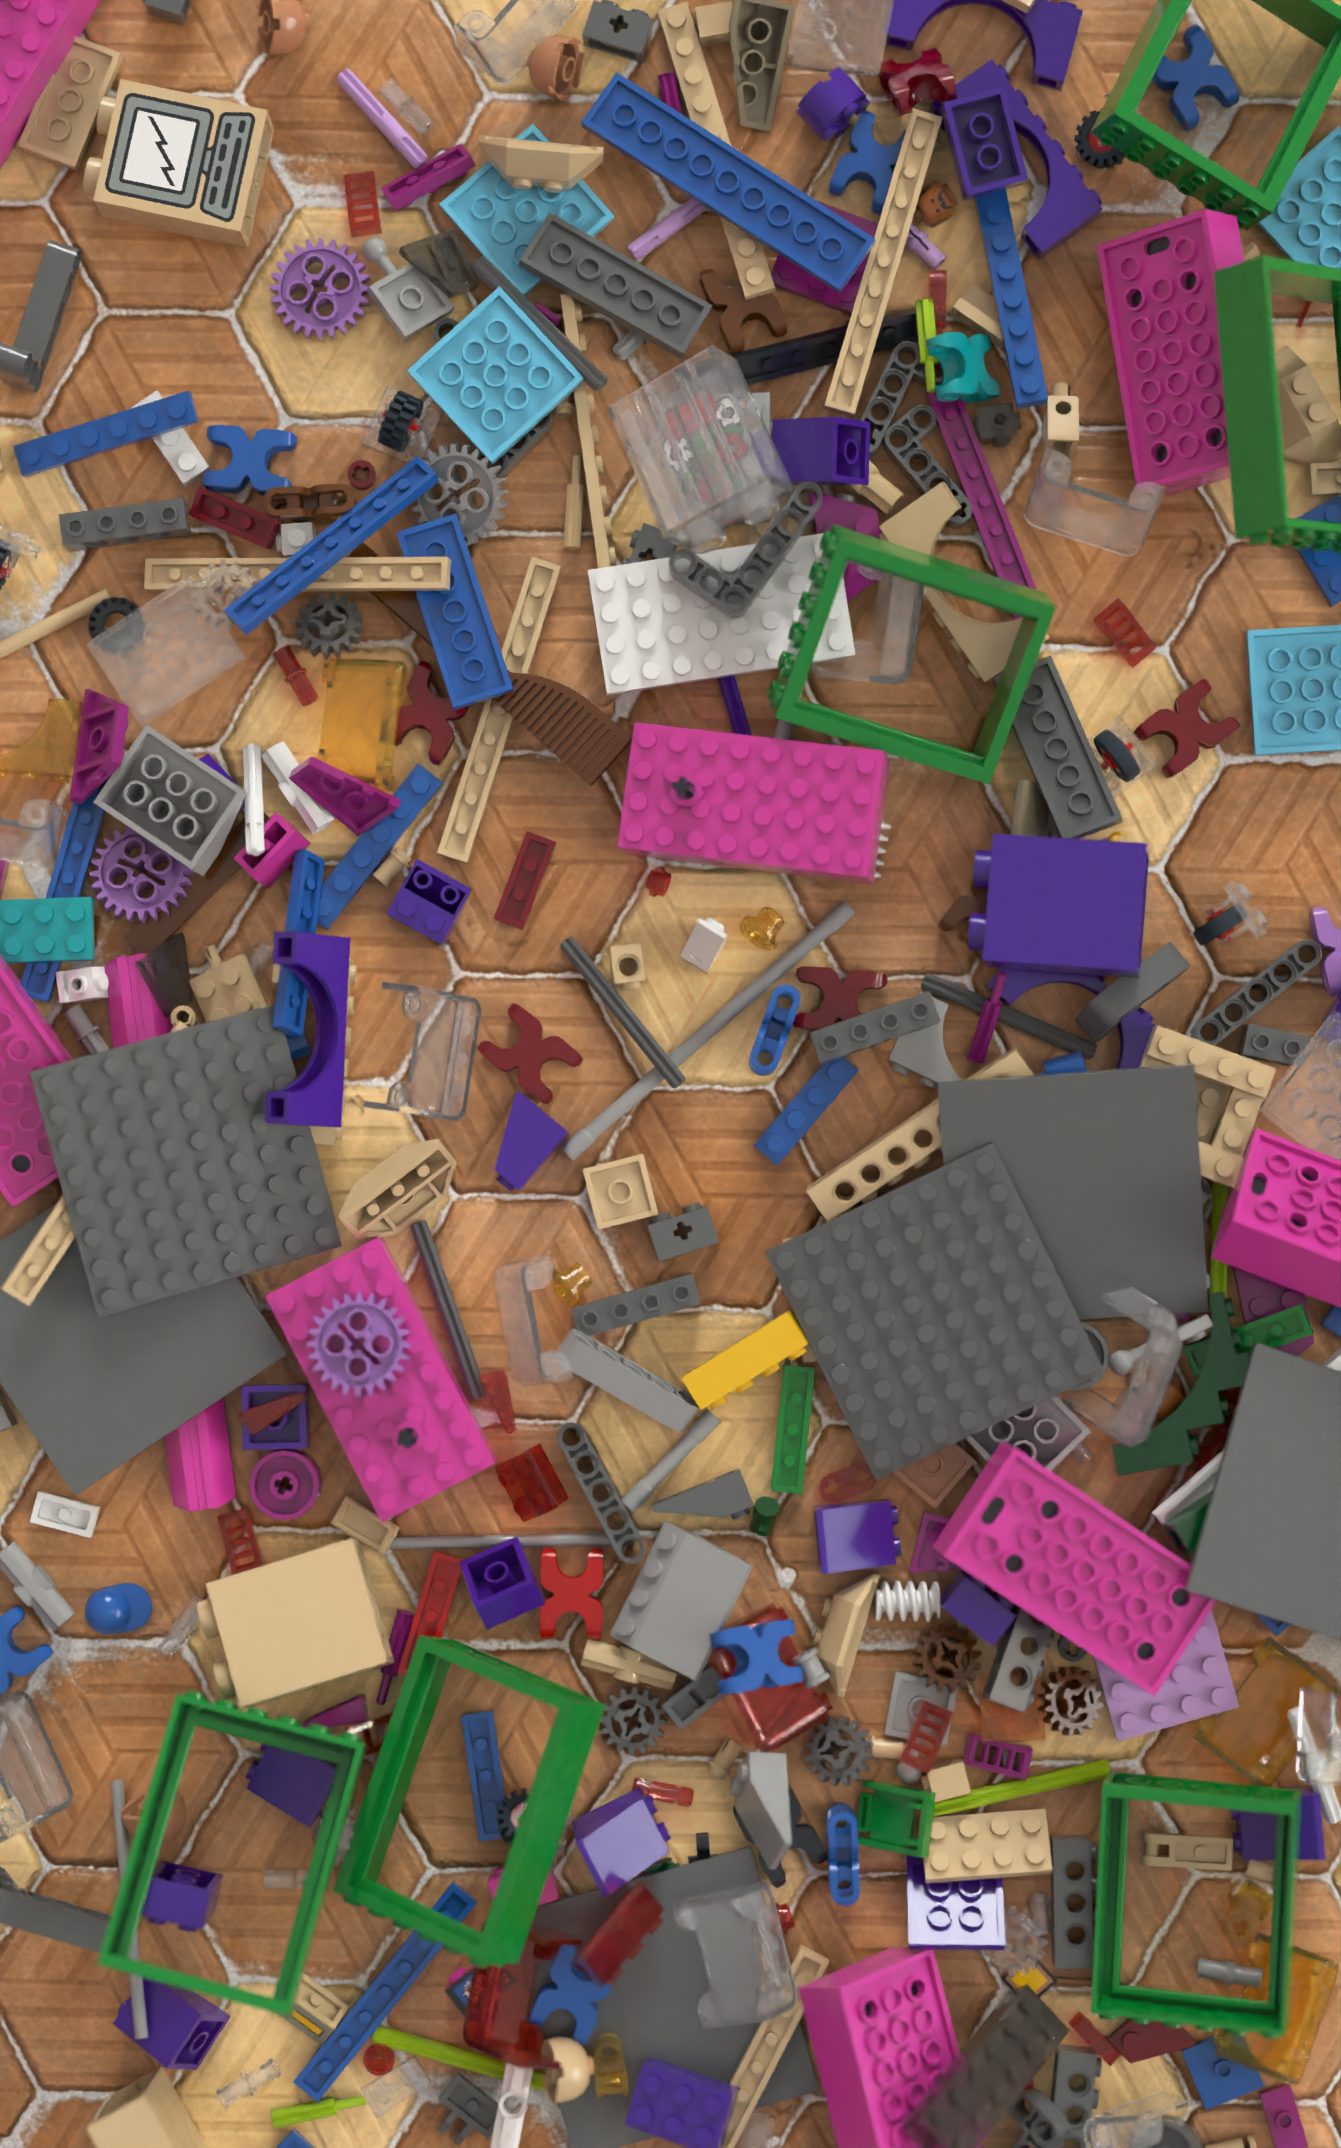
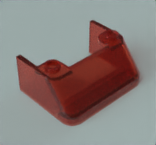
M484 1922V1924L482 1925V1928H481V1931H480L481 1933H482V1931H483L485 1922ZM531 1925L518 1963L505 1964L504 1967L488 1964L487 1968L474 1965L463 2025L465 2043L473 2049L520 2069H560L561 2062L540 2054L543 2036L540 2028L536 2024L529 2022L540 1960H553L557 1956L560 1946H582L583 1940L553 1928Z

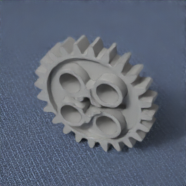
M459 443L451 444L450 450L447 445L439 447V453L435 450L428 452L430 460L422 459V461L437 473L438 483L443 488V494L441 498L438 497L434 492V486H432L415 500L418 505L413 507L411 511L421 512L422 514L417 523L430 522L451 515V510L455 509L460 515L459 524L466 545L468 540L471 544L479 542L478 535L482 539L488 538L489 532L487 528L492 531L498 529L494 519L501 520L505 518L503 513L499 511V508L508 506L507 502L501 500V496L508 494L509 490L500 488V484L507 479L506 477L497 478L496 475L501 466L491 467L489 458L485 457L482 459V453L479 449H475L472 452L471 444H465L460 449ZM460 465L464 466L467 471L465 481L458 475ZM477 478L480 479V483L459 496L460 500L450 502L441 511L438 510V505L457 495L459 489L468 487ZM476 492H480L484 497L482 507L478 506L475 502Z

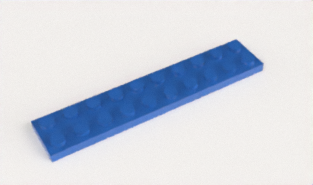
M617 72L581 122L584 129L839 294L875 244V238Z

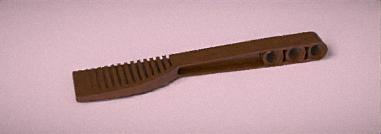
M362 542L348 557L380 556ZM369 591L433 647L415 591ZM507 670L514 692L492 698V700L592 787L632 742V737L597 706L573 689L541 676L512 673Z

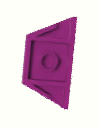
M809 493L810 504L812 506L817 502V499L814 494ZM823 494L821 507L813 518L816 534H821L825 531L829 532L832 524L881 539L876 509ZM848 561L843 574L847 602L886 573Z
M85 689L69 801L79 805L83 804L121 765V760L124 756L125 732L128 727L129 706L91 689Z
M1232 1266L1244 1324L1301 1303L1309 1319L1304 1293ZM1313 1334L1274 1349L1299 1356L1314 1344Z

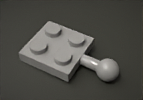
M370 237L363 243L362 252L364 257L371 262H376L386 275L383 279L370 285L367 293L402 342L453 312V305L419 258L397 270L387 257V246L381 238Z
M1207 1314L1200 1315L1129 1352L1125 1350L1115 1351L1109 1358V1367L1117 1375H1126L1133 1369L1134 1363L1152 1354L1158 1353L1159 1357H1164L1180 1349L1177 1343L1185 1339L1187 1343H1192L1207 1336L1206 1329L1213 1325Z
M895 1671L884 1735L909 1739L906 1757L898 1764L897 1775L904 1783L911 1784L918 1781L922 1775V1767L918 1762L921 1742L947 1746L958 1685H956V1691L953 1694L949 1693L947 1687H944L940 1693H937L936 1684L933 1683L928 1688L925 1686L928 1680L926 1676L918 1678L916 1674Z

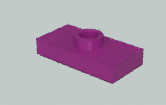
M1289 2082L1258 2091L1275 2148L1309 2147Z

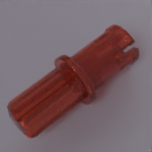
M290 645L274 652L273 657L286 676L284 679L285 683H290L301 704L308 706L316 702L318 695L306 676L307 670L300 666Z

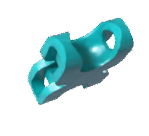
M948 332L926 339L928 355L937 358L943 369V382L941 385H935L938 401L952 402L960 397L965 403H980L1001 396L999 381L990 377L984 365L986 351H993L989 335L975 334L967 339L963 333Z

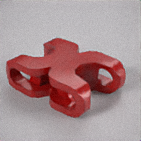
M543 1548L541 1553L540 1583L544 1589L553 1593L544 1598L545 1604L540 1606V1636L543 1640H550L554 1637L557 1619L563 1613L569 1611L579 1613L585 1619L589 1639L600 1640L603 1626V1604L599 1598L590 1593L600 1589L603 1584L604 1558L602 1548L590 1550L586 1569L576 1576L566 1575L559 1569L557 1552L554 1548Z

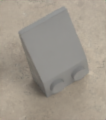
M749 1751L743 1763H739L735 1777H731L730 1795L735 1797V1809L769 1869H776L792 1843L786 1754Z

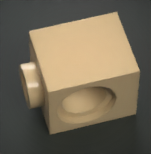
M732 1L695 7V22L701 47L730 42L729 20Z
M642 944L611 946L615 986L621 985L622 991L640 989V983L646 982ZM626 959H631L638 965L636 973L632 976H625L619 970L620 964Z
M961 1757L924 1767L926 1776L921 1777L924 1791L936 1793L935 1802L971 1793Z

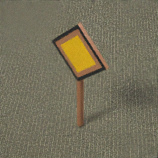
M1031 1951L1001 1976V1979L1027 2007L1055 1983L1092 1985V1979L1054 1977Z

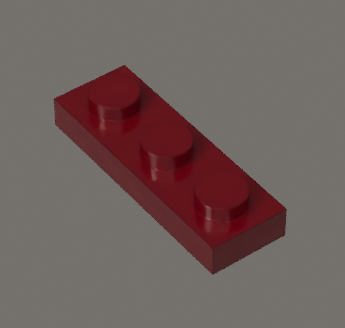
M199 486L188 514L270 550L282 523L280 519L272 518L266 513L202 486Z
M528 831L526 832L494 920L524 930L555 849V841Z

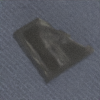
M455 229L401 246L399 250L400 255L449 298L475 290L480 285Z
M181 932L174 934L135 963L164 1017L171 1016L176 1007L186 1006L193 1001L189 982L190 974L185 936Z

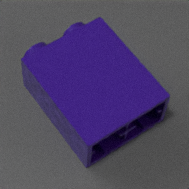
M993 834L991 851L976 850L974 888H988L986 913H971L968 932L969 950L983 951L982 960L988 968L1140 978L1150 854L1147 843Z

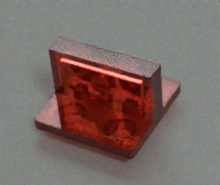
M541 1443L495 1466L498 1480L506 1489L512 1501L514 1511L523 1522L550 1512L569 1499Z

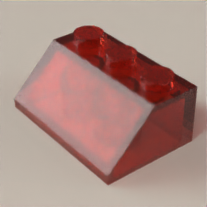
M639 1881L629 1889L571 1964L599 1988L605 1986L606 1983L612 1986L623 1973L620 1966L628 1957L632 1961L644 1946L639 1942L647 1932L652 1935L661 1925L663 1920L659 1916L665 1909L646 1886Z

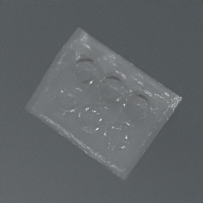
M798 0L784 65L814 72L828 73L841 67L846 74L878 76L894 0Z
M188 575L86 644L123 702L129 706L130 712L141 727H144L246 658L191 575Z
M1333 1010L1263 1101L1259 1112L1304 1147L1341 1161V1014Z

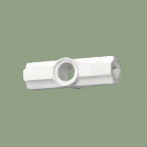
M284 741L275 744L261 755L271 773L278 780V786L291 806L297 809L313 834L322 831L336 820L331 813L289 779L291 771L299 763Z
M508 2051L501 2092L498 2096V2107L490 2148H518L536 2058L533 2055L518 2051ZM511 2095L518 2096L522 2101L521 2105L514 2110H510L504 2105V2100Z

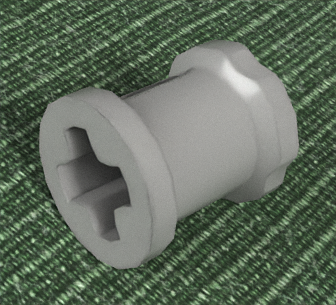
M816 1647L798 1654L791 1660L793 1665L802 1668L806 1689L812 1688L830 1677L829 1671L824 1670L816 1655L818 1653Z

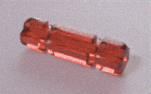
M635 1778L632 1786V1791L640 1788L644 1796L650 1795L652 1800L670 1804H674L675 1801L678 1802V1805L690 1807L693 1801L694 1790L691 1788L681 1787V1789H677L676 1785L657 1781L648 1783L647 1779Z

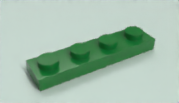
M1302 1303L1233 1328L1239 1330L1242 1347L1237 1348L1238 1354L1252 1352L1254 1343L1276 1348L1314 1333ZM1211 1337L1183 1347L1194 1377L1199 1376L1204 1368Z
M783 1365L771 1491L802 1494L815 1368Z

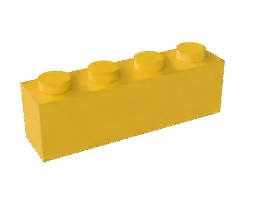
M791 1309L689 1371L681 1379L700 1410L709 1406L712 1411L727 1401L725 1395L736 1390L737 1394L754 1385L751 1380L752 1378L761 1373L765 1378L780 1369L778 1362L786 1357L793 1361L807 1352L804 1346L809 1342Z

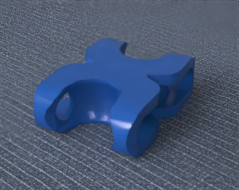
M1196 24L1188 27L1183 36V42L1189 57L1184 61L1174 62L1164 55L1152 78L1157 88L1163 91L1174 90L1169 101V108L1185 131H1191L1198 125L1199 112L1194 102V98L1197 95H1213L1226 108L1239 103L1240 97L1238 88L1228 70L1221 65L1209 66L1210 60L1214 55V48L1204 31Z
M864 110L851 133L849 145L852 153H846L839 159L829 184V193L841 196L850 182L856 180L867 181L872 185L875 192L871 211L881 216L906 130L903 131L895 144L889 146L880 145L874 140L871 133L874 127L875 115Z
M211 425L207 428V438L214 445L229 448L232 451L233 457L230 465L224 470L207 471L204 474L202 485L205 488L217 492L239 493L244 490L248 481H250L255 492L264 496L271 488L293 486L286 477L271 474L268 471L267 464L270 457L275 453L291 452L296 448L298 437L295 434L283 430L261 429L256 432L252 441H249L245 431L238 426Z
M780 985L773 991L749 1058V1066L759 1076H768L777 1068L800 1004V994L791 985ZM781 996H786L791 1000L792 1006L788 1009H782L778 1006L777 999ZM761 1052H767L771 1055L772 1063L767 1066L761 1065L757 1060V1055Z
M20 1605L15 1606L0 1616V1695L11 1688L14 1681L13 1674L17 1676L28 1675L54 1653L48 1644H42L31 1651L21 1650L15 1645L12 1638L13 1629L25 1618V1612Z
M792 1619L772 1621L756 1625L753 1628L740 1626L710 1633L711 1646L713 1648H727L733 1653L736 1660V1668L732 1676L717 1682L719 1694H737L757 1690L761 1686L773 1688L804 1681L802 1668L800 1666H786L780 1661L777 1654L778 1644L781 1639L796 1633L794 1621Z
M838 1802L832 1804L826 1812L828 1883L834 1902L842 1906H848L855 1903L860 1895L858 1826L852 1807L846 1803ZM838 1821H848L845 1827L839 1828L835 1826ZM842 1880L850 1882L847 1886H838V1883Z
M564 1937L550 1965V1975L554 1982H546L538 1990L529 2014V2023L541 2026L552 2011L559 2008L567 2009L574 2014L576 2019L573 2029V2040L584 2046L598 2020V2008L594 2001L603 2000L608 1997L619 1970V1960L613 1957H606L596 1972L582 1974L572 1964L575 1954V1941Z

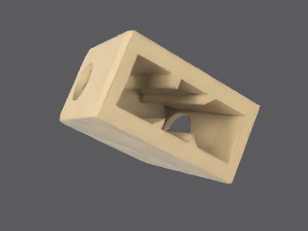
M1056 383L1052 385L1051 395L1048 396V403L1045 404L1043 410L1042 462L1073 463L1079 443V398L1077 396H1070L1069 384Z

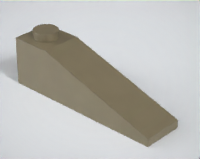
M733 0L729 32L740 126L770 132L796 5L774 0Z

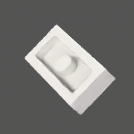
M38 1491L30 1522L92 1538L100 1506Z

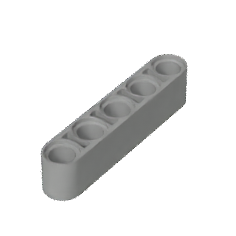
M571 1329L554 1354L556 1361L566 1369L677 1432H683L699 1409L693 1397L687 1392L579 1330Z

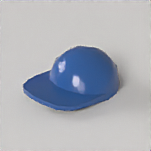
M123 1583L101 1588L88 1598L85 1605V1618L88 1625L94 1631L103 1635H113L138 1629L149 1620L152 1613V1601L149 1593L143 1587L134 1583Z

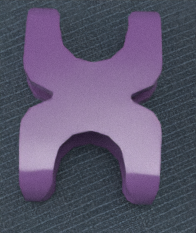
M1320 906L1313 907L1309 913L1313 941L1319 944L1320 948L1330 950V953L1321 959L1319 965L1326 993L1330 997H1335L1341 990V930L1333 925L1325 908Z

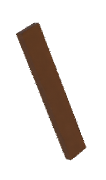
M264 813L265 824L270 818ZM245 818L228 834L220 853L204 876L195 871L186 876L192 885L182 886L187 897L177 896L176 900L180 906L179 908L170 904L168 906L170 915L167 916L160 911L158 912V921L156 922L151 915H147L145 924H142L140 921L124 937L140 954L153 955L242 867L233 857L246 845Z

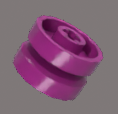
M279 1449L258 1461L251 1472L249 1489L253 1502L261 1512L270 1518L288 1520L299 1517L314 1506L321 1495L323 1479L320 1467L312 1456L299 1449ZM285 1477L291 1479L289 1483L293 1484L292 1488L286 1489L282 1486V1480Z

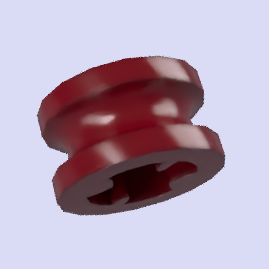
M357 460L349 466L348 479L355 489L368 490L376 482V472L373 465L368 461ZM361 468L362 471H370V474H367L368 480L366 482H363L361 479L354 480V477H357L355 472L357 469Z

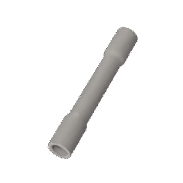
M707 1409L688 1429V1432L643 1479L639 1480L621 1501L635 1513L653 1494L655 1488L721 1421Z

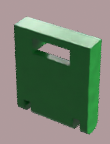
M863 1780L862 1787L875 1789V1793L861 1792L857 1819L858 1831L870 1832V1837L858 1836V1844L920 1858L928 1857L936 1793L875 1780ZM916 1809H922L919 1835L916 1838L913 1837Z

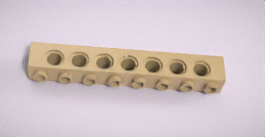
M1015 1046L966 1080L989 1079L1000 1076H1031L1035 1074ZM939 1098L807 1186L806 1192L827 1222L851 1211L850 1207L859 1201L865 1204L878 1195L876 1191L878 1188L886 1183L890 1187L904 1177L902 1172L913 1166L917 1169L930 1160L929 1154L939 1148L942 1152ZM922 1129L928 1130L932 1134L931 1141L927 1144L918 1143L914 1138L917 1131ZM894 1147H900L906 1152V1157L902 1161L895 1162L889 1158L888 1152ZM867 1165H875L879 1168L880 1175L875 1179H868L863 1175L862 1170ZM842 1182H847L853 1186L854 1192L850 1196H841L837 1192L836 1187Z

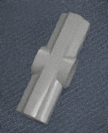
M16 1541L0 1552V1569L14 1584V1591L27 1606L33 1607L53 1632L75 1614L73 1608L54 1588L56 1585L49 1574L39 1565L36 1566Z

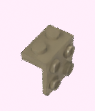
M1020 779L1014 792L1015 809L1014 817L1010 824L1011 835L1060 838L1036 782Z

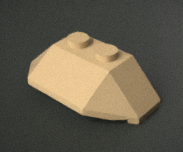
M479 135L478 138L482 154L507 184H513L514 188L520 190H529L531 186L544 187L545 191L551 193H560L562 189L570 190L604 162V148L598 146H582Z
M1288 346L1275 352L1283 456L1309 465L1310 463H1330L1341 458V427L1336 414L1308 365Z
M439 1139L405 1144L354 1183L338 1217L356 1239L395 1236L446 1197L457 1162Z
M871 1571L833 1592L831 1599L825 1598L821 1611V1616L826 1617L823 1628H816L811 1646L817 1648L818 1653L816 1655L824 1670L830 1673L828 1678L837 1696L843 1698L880 1575L875 1571Z

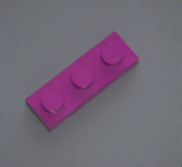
M460 143L380 189L392 209L397 211L400 208L410 206L414 200L421 196L437 191L441 185L453 178L465 175L469 169L476 165L469 152Z

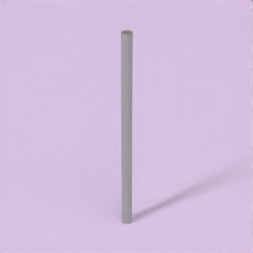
M606 1533L395 1537L388 1550L492 1548L514 1537H518L523 1547L612 1546ZM633 1540L626 1541L623 1545H633Z
M123 1779L110 1781L120 1885L130 1854L128 1830L121 1817V1811L125 1806ZM137 1928L128 1959L141 1962ZM129 1973L135 2039L148 2038L142 1976Z

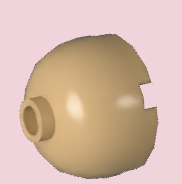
M553 2037L542 2041L540 2065L545 2064L546 2075H542V2082L548 2100L551 2103H563L574 2100L584 2093L589 2084L590 2075L594 2074L595 2068L592 2056H587L584 2047L569 2037Z

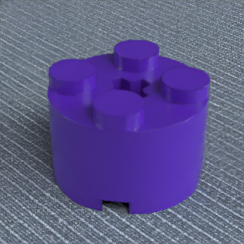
M841 67L828 73L832 78L829 81L823 83L820 80L798 104L800 109L796 110L801 119L825 142L834 135L836 138L843 135L850 127L848 121L855 114L857 116L860 115L870 105L869 100L866 98L867 95Z

